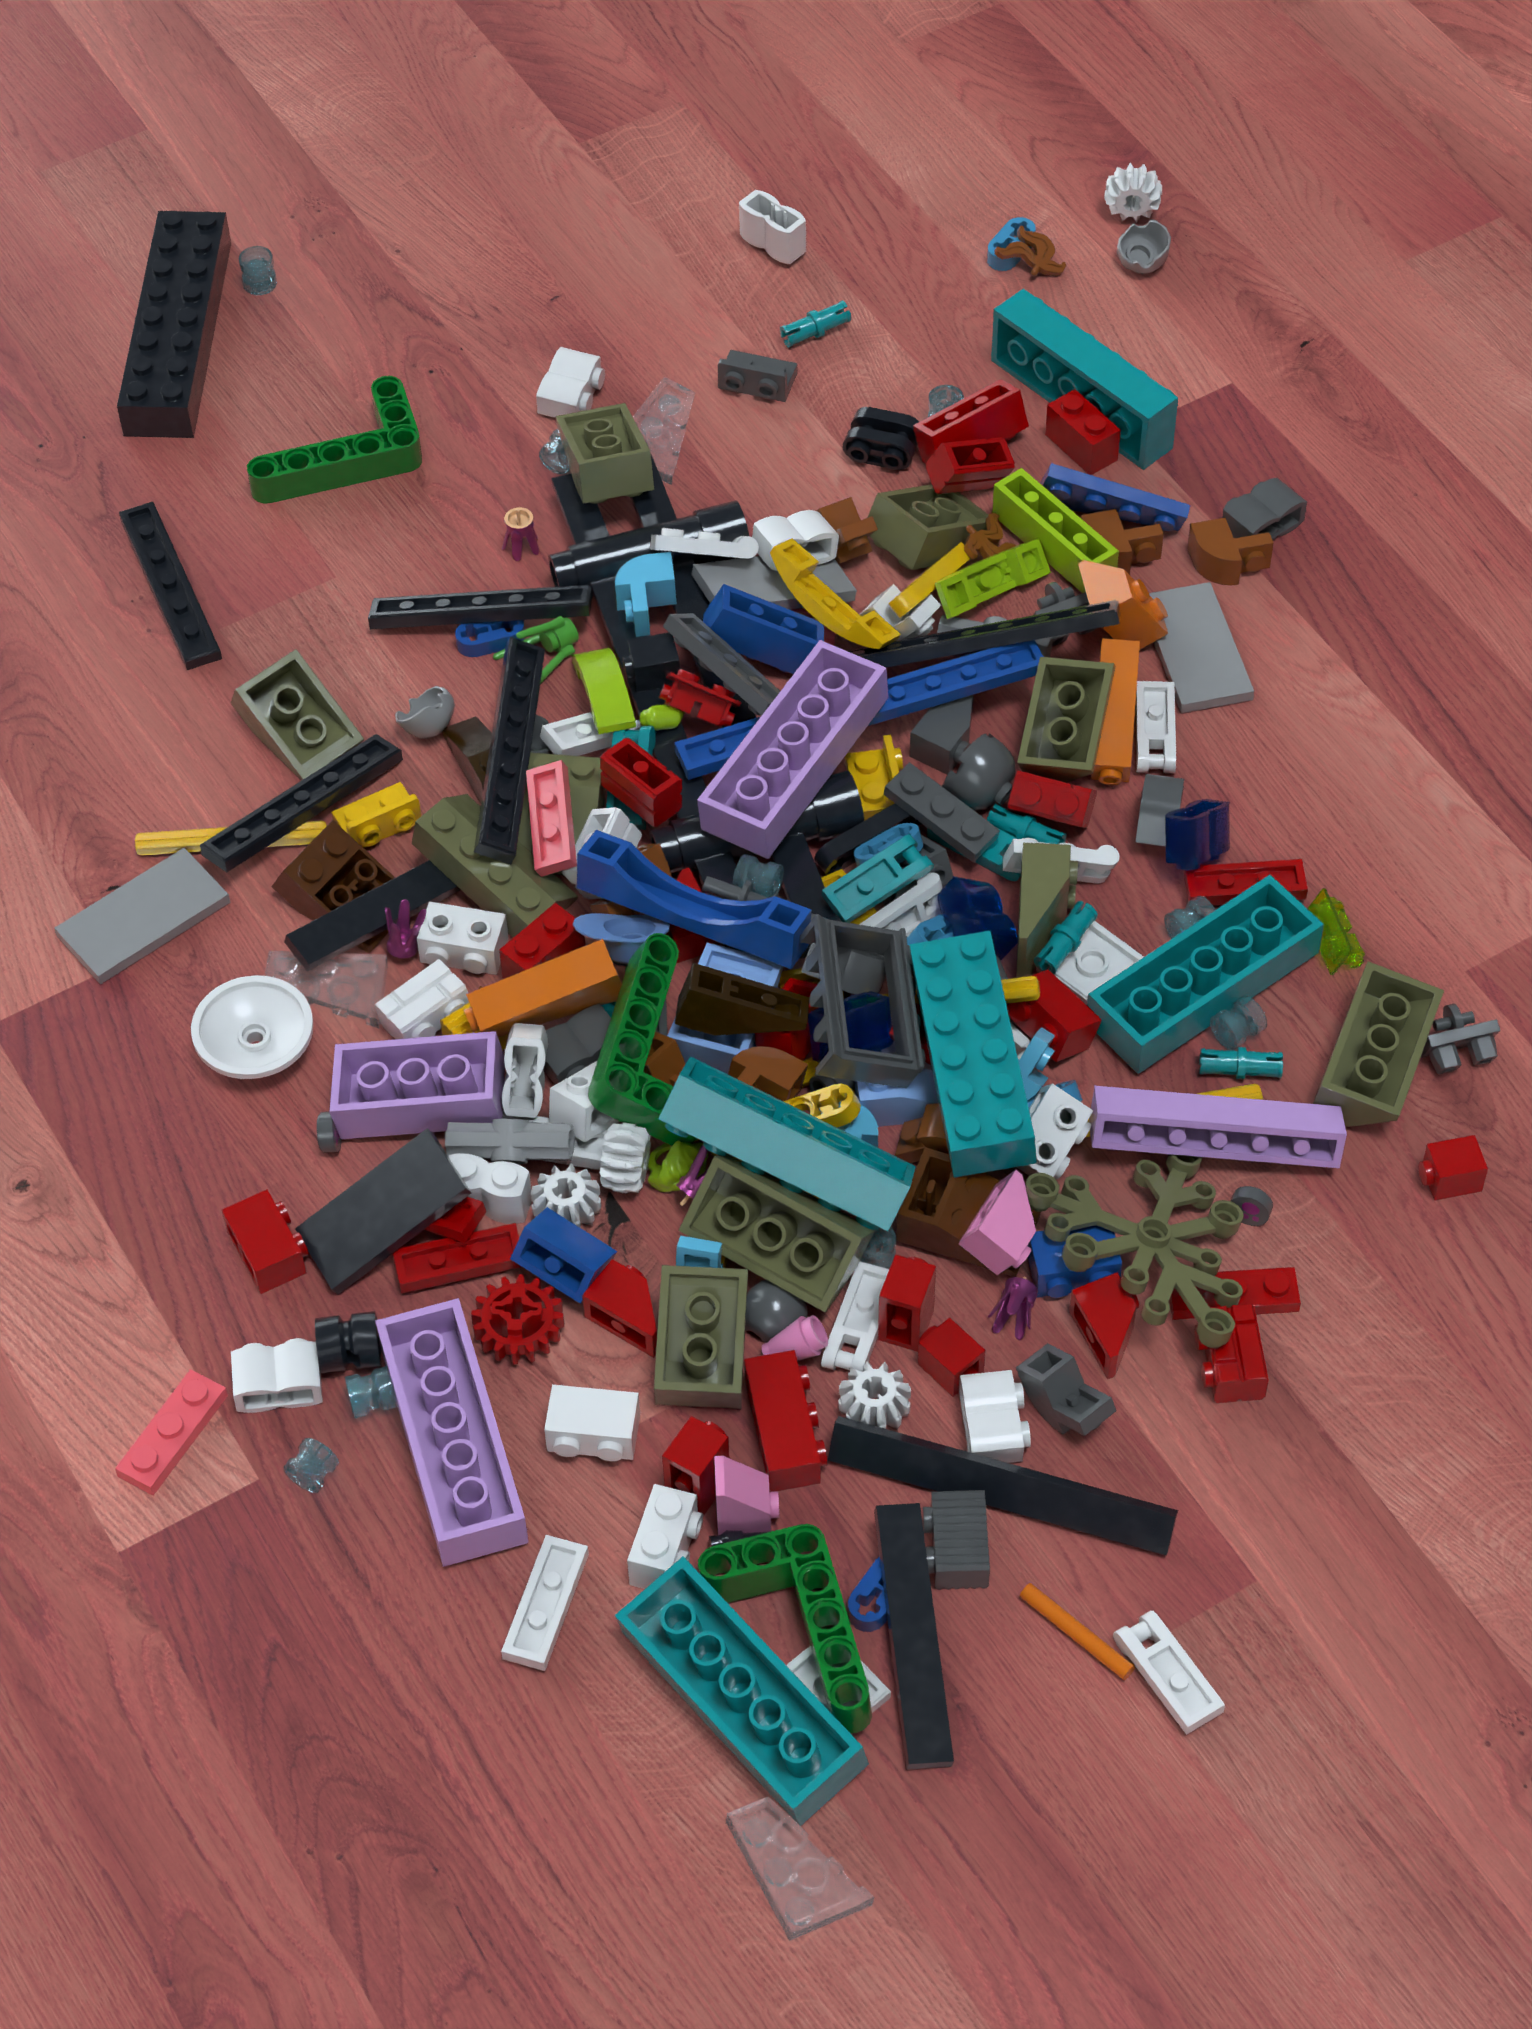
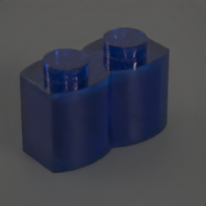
M1202 799L1186 805V808L1167 813L1165 815L1166 863L1176 864V868L1180 870H1196L1200 868L1201 863L1220 859V854L1230 849V802Z
M953 877L938 893L940 911L944 918L952 924L954 937L991 931L995 954L1000 960L1018 943L1014 923L1008 915L1003 913L1000 895L990 883Z
M869 991L844 999L849 1048L882 1052L883 1049L894 1043V1040L889 1036L892 1028V1019L888 996ZM817 1008L808 1014L812 1059L819 1063L829 1052L828 1043L816 1042L814 1040V1030L825 1016L824 1008Z

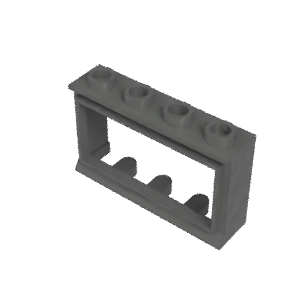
M816 914L800 935L801 943H816V947L806 960V971L820 973L821 981L811 992L810 1005L812 1007L824 1008L825 1016L814 1030V1040L816 1042L828 1043L829 1052L815 1068L816 1075L907 1088L924 1069L926 1055L925 1051L921 1049L919 1034L921 1019L916 1012V983L911 975L910 946L907 945L905 928L896 931L828 920ZM837 947L883 954L896 1054L849 1048Z

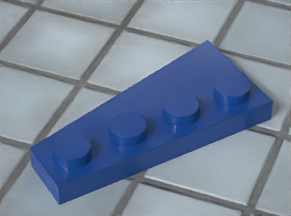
M1053 463L1050 464L1040 482L1041 485L1072 511L1090 514L1116 509L1120 520L1144 525L1160 524L1163 531H1179L1188 518L1191 506Z

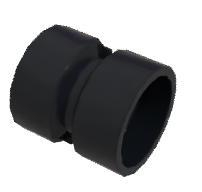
M375 1311L351 1314L348 1321H343L339 1315L315 1318L316 1347L321 1374L345 1371L348 1364L352 1363L357 1369L382 1366L381 1347L375 1320H377Z

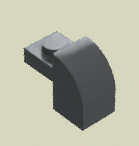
M1152 774L1145 775L1136 834L1137 843L1175 847L1183 798L1184 779Z
M812 943L801 972L820 979V973L806 971V960L816 947V943ZM837 947L842 991L863 997L879 995L886 977L884 956L874 952Z
M1048 1343L1016 1367L1025 1392L1034 1407L1054 1429L1063 1435L1070 1429H1073L1085 1436L1098 1428L1103 1421L1117 1411L1112 1397L1084 1383L1074 1356Z

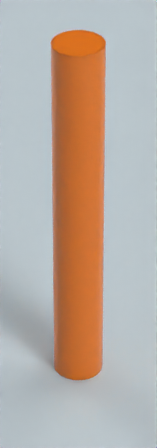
M1032 1583L1025 1586L1020 1594V1597L1121 1679L1126 1680L1135 1669L1132 1663Z

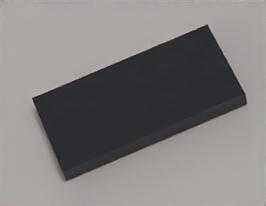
M427 1128L296 1227L295 1230L301 1234L308 1252L331 1290L336 1294H340L468 1197L472 1192L435 1135Z

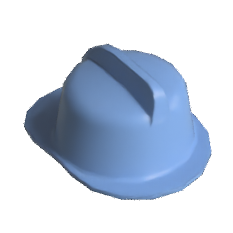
M590 913L575 918L573 927L584 936L598 941L603 939L612 962L619 966H628L631 956L643 942L654 933L666 934L669 932L670 924L649 915L626 916Z

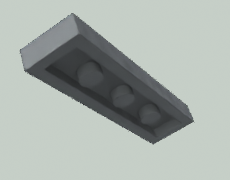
M694 613L669 614L663 627L674 636L675 643L693 653L699 659L698 663L703 668L714 672L724 681L723 685L726 689L738 694L748 703V708L753 713L762 716L780 690Z

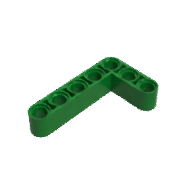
M390 375L382 376L373 381L371 385L374 412L379 429L264 454L251 459L247 464V474L253 499L263 504L274 503L408 473L418 469L422 464L419 431L401 380Z
M654 933L643 942L629 960L589 1086L588 1097L591 1104L598 1111L621 1122L636 1124L638 1127L646 1128L650 1136L671 1146L676 1141L692 1144L697 1138L688 1135V1137L678 1136L665 1128L666 1123L658 1119L674 1086L643 1072L679 953L677 944L672 938L662 933Z
M799 1524L707 1548L698 1559L699 1573L727 1603L794 1586L828 1709L851 1734L863 1731L872 1719L869 1687L822 1531L811 1524ZM807 1551H811V1552H812V1553H810V1554H804V1555L801 1554V1553L807 1552ZM762 1562H769L766 1565H757ZM718 1573H726L722 1576H714ZM815 1588H823L821 1591H811ZM826 1625H833V1626H835V1627H833V1628H831V1629H822V1628H821V1627H824V1626H826ZM836 1663H845V1664H846L845 1666H842V1667H837V1668L832 1667V1665H834V1664H836ZM849 1701L858 1702L856 1705L853 1706L842 1705Z

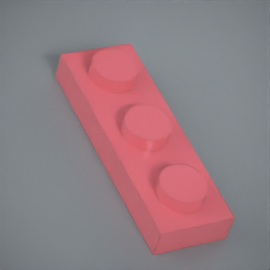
M562 760L527 770L526 778L535 871L543 877L576 867L577 860L568 767Z
M190 1369L116 1466L117 1476L154 1496L228 1397L226 1387Z

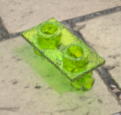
M1323 888L1307 909L1324 924L1319 950L1330 975H1334L1342 964L1349 965L1350 968L1360 967L1364 963L1365 951L1360 946L1354 933H1346L1351 930L1352 926L1345 913L1343 903L1335 897H1330L1326 888Z

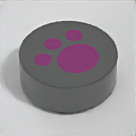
M329 1111L320 1112L317 1118V1140L319 1148L323 1153L339 1152L342 1139H340Z
M1240 1187L1234 1191L1230 1200L1243 1211L1244 1216L1241 1223L1250 1226L1265 1224L1273 1209L1271 1198L1264 1191L1256 1187Z

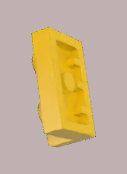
M883 735V749L853 752L845 755L846 770L853 776L860 795L864 821L894 804L893 801L883 795L884 789L899 771L903 769L900 747L894 748L891 735Z
M401 782L332 811L333 820L363 848L373 846L385 838L411 829L415 826V821L421 817L419 799L415 794L409 795Z

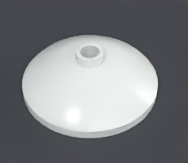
M245 976L223 983L205 996L193 1015L191 1036L198 1056L214 1071L232 1078L256 1079L276 1074L292 1065L301 1057L312 1038L313 1016L305 996L290 983L270 976Z

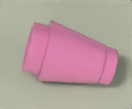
M812 1315L808 1318L800 1316L767 1343L763 1344L762 1353L763 1355L795 1350L797 1361L818 1356L821 1354L822 1349L828 1346V1336L822 1323L816 1316Z

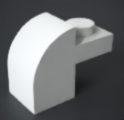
M893 584L876 596L859 614L863 616L873 610L877 612L901 634L898 640H896L899 641L928 635L933 629L931 625L935 622L931 616L941 604L931 594L899 618L888 604L901 593Z

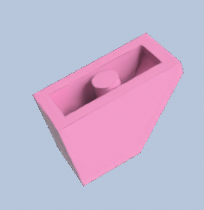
M1017 1170L1013 1171L994 1186L958 1243L996 1275H999L1010 1266L1016 1269L1026 1260L1031 1252V1248L1027 1245L1036 1232L1023 1175Z
M714 1456L718 1535H721L726 1530L742 1531L743 1533L771 1532V1518H779L778 1491L769 1492V1475L725 1456Z

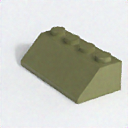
M468 794L441 799L415 821L411 844L481 909L506 914L508 934L512 937H515L555 902L566 910L578 899V896L554 873L541 877L534 869L533 854L519 841L517 843L516 856L511 865L475 853L474 847L481 806Z
M1368 961L1356 987L1313 1104L1341 1106L1344 1123L1348 1127L1397 1121L1444 990Z
M728 1153L725 1156H714L678 1231L692 1238L721 1242V1255L821 1311L827 1312L857 1268L875 1230L864 1227L841 1211L835 1212L825 1208L817 1201V1198L804 1191L796 1193L788 1190L779 1183V1178L767 1172L761 1175L746 1169L741 1164L742 1160Z

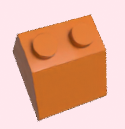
M1086 560L1078 563L1089 605L1113 600L1119 602L1121 612L1120 624L1102 627L1113 639L1140 641V649L1168 634L1164 621L1168 614L1159 598L1153 599L1149 595L1146 586L1140 579L1134 580L1121 568Z

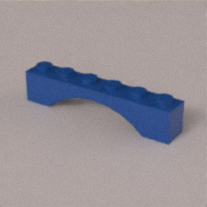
M595 830L577 853V889L789 969L793 968L809 945L800 941V935L811 922L812 910L776 896L762 900L737 901L701 893L661 871L631 842L599 830Z

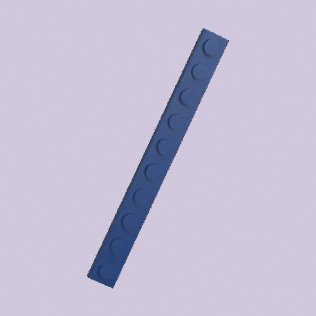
M1032 640L986 649L887 679L888 699L868 726L1036 676L1039 659L1044 656L1036 641ZM760 717L675 742V753L687 779L690 780L720 771Z

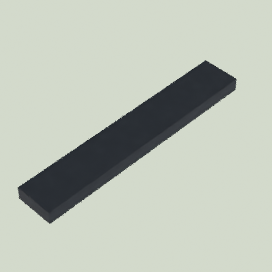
M154 502L120 511L121 523L186 670L221 660V650Z
M591 585L374 598L368 622L370 629L548 619L559 616L563 618L590 616L593 593Z
M378 734L373 735L200 844L202 856L226 873L401 762L403 760L402 750Z
M428 860L286 935L284 943L308 972L387 930L386 907L391 911L393 923L397 924L399 907L402 900L406 899L409 901L411 917L421 910L427 909L429 902L438 903L459 892L461 889Z
M920 1503L876 1505L874 1516L906 1770L952 1767L954 1756Z

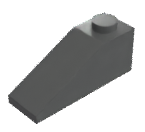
M974 694L930 707L910 732V757L947 775L950 770H954L958 763L961 764L962 762L958 760L959 757L971 745L969 741Z

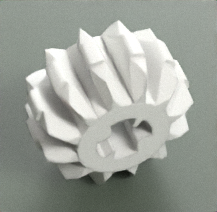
M1130 162L1126 170L1117 167L1114 175L1108 176L1104 199L1106 204L1109 205L1111 215L1120 213L1122 221L1127 217H1133L1137 223L1140 215L1150 218L1152 211L1159 208L1162 184L1158 180L1155 170L1147 172L1145 164L1139 168H1134Z
M624 1122L623 1124L613 1123L608 1128L600 1159L601 1167L599 1173L601 1175L600 1182L603 1187L620 1193H638L641 1190L646 1179L651 1146V1136L646 1128Z
M571 1163L566 1171H560L554 1165L551 1170L552 1175L540 1173L537 1179L538 1185L532 1186L531 1190L533 1215L536 1217L548 1207L580 1228L581 1223L592 1226L595 1220L594 1214L600 1213L601 1198L599 1197L600 1186L597 1180H591L588 1170L584 1169L576 1173L575 1167Z
M866 1361L863 1366V1372L851 1368L848 1373V1380L841 1381L839 1385V1395L841 1396L838 1400L839 1411H841V1414H846L848 1419L886 1429V1425L898 1429L901 1425L902 1417L908 1416L911 1403L909 1398H911V1388L909 1383H903L901 1370L888 1373L889 1367L886 1362L879 1369H873L872 1365Z

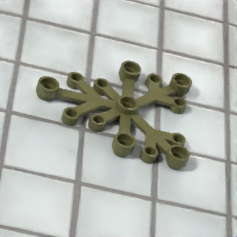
M1168 1154L1166 1165L1170 1174L1166 1182L1160 1174V1167L1155 1162L1141 1160L1137 1163L1133 1173V1180L1139 1186L1149 1188L1158 1201L1153 1215L1143 1218L1139 1223H1134L1103 1211L1089 1191V1183L1083 1177L1077 1175L1068 1176L1065 1179L1061 1194L1058 1193L1059 1184L1057 1180L1048 1174L1034 1173L1027 1178L1025 1187L1031 1210L1043 1212L1051 1207L1066 1213L1051 1214L1048 1217L1044 1232L1053 1241H1065L1062 1258L1068 1269L1074 1272H1084L1094 1265L1095 1260L1137 1251L1132 1265L1128 1266L1124 1271L1121 1286L1128 1293L1141 1294L1146 1289L1149 1281L1148 1269L1153 1257H1155L1163 1270L1153 1295L1145 1300L1141 1311L1143 1320L1155 1326L1165 1323L1170 1311L1168 1302L1175 1287L1198 1322L1197 1334L1202 1344L1210 1348H1219L1230 1340L1235 1327L1233 1317L1222 1309L1210 1308L1196 1287L1214 1293L1215 1301L1220 1306H1227V1308H1230L1232 1305H1238L1243 1289L1238 1282L1232 1279H1221L1215 1276L1222 1262L1219 1253L1212 1249H1201L1181 1241L1207 1234H1212L1220 1239L1230 1238L1238 1232L1243 1220V1211L1235 1203L1227 1200H1219L1213 1203L1216 1190L1210 1183L1197 1181L1190 1187L1182 1188L1184 1181L1198 1172L1203 1157ZM1191 1204L1198 1209L1210 1208L1207 1217L1173 1225L1168 1224L1174 1207ZM1097 1225L1123 1236L1097 1242L1093 1237L1085 1233L1069 1234L1072 1230ZM1175 1256L1194 1263L1193 1267L1178 1262Z

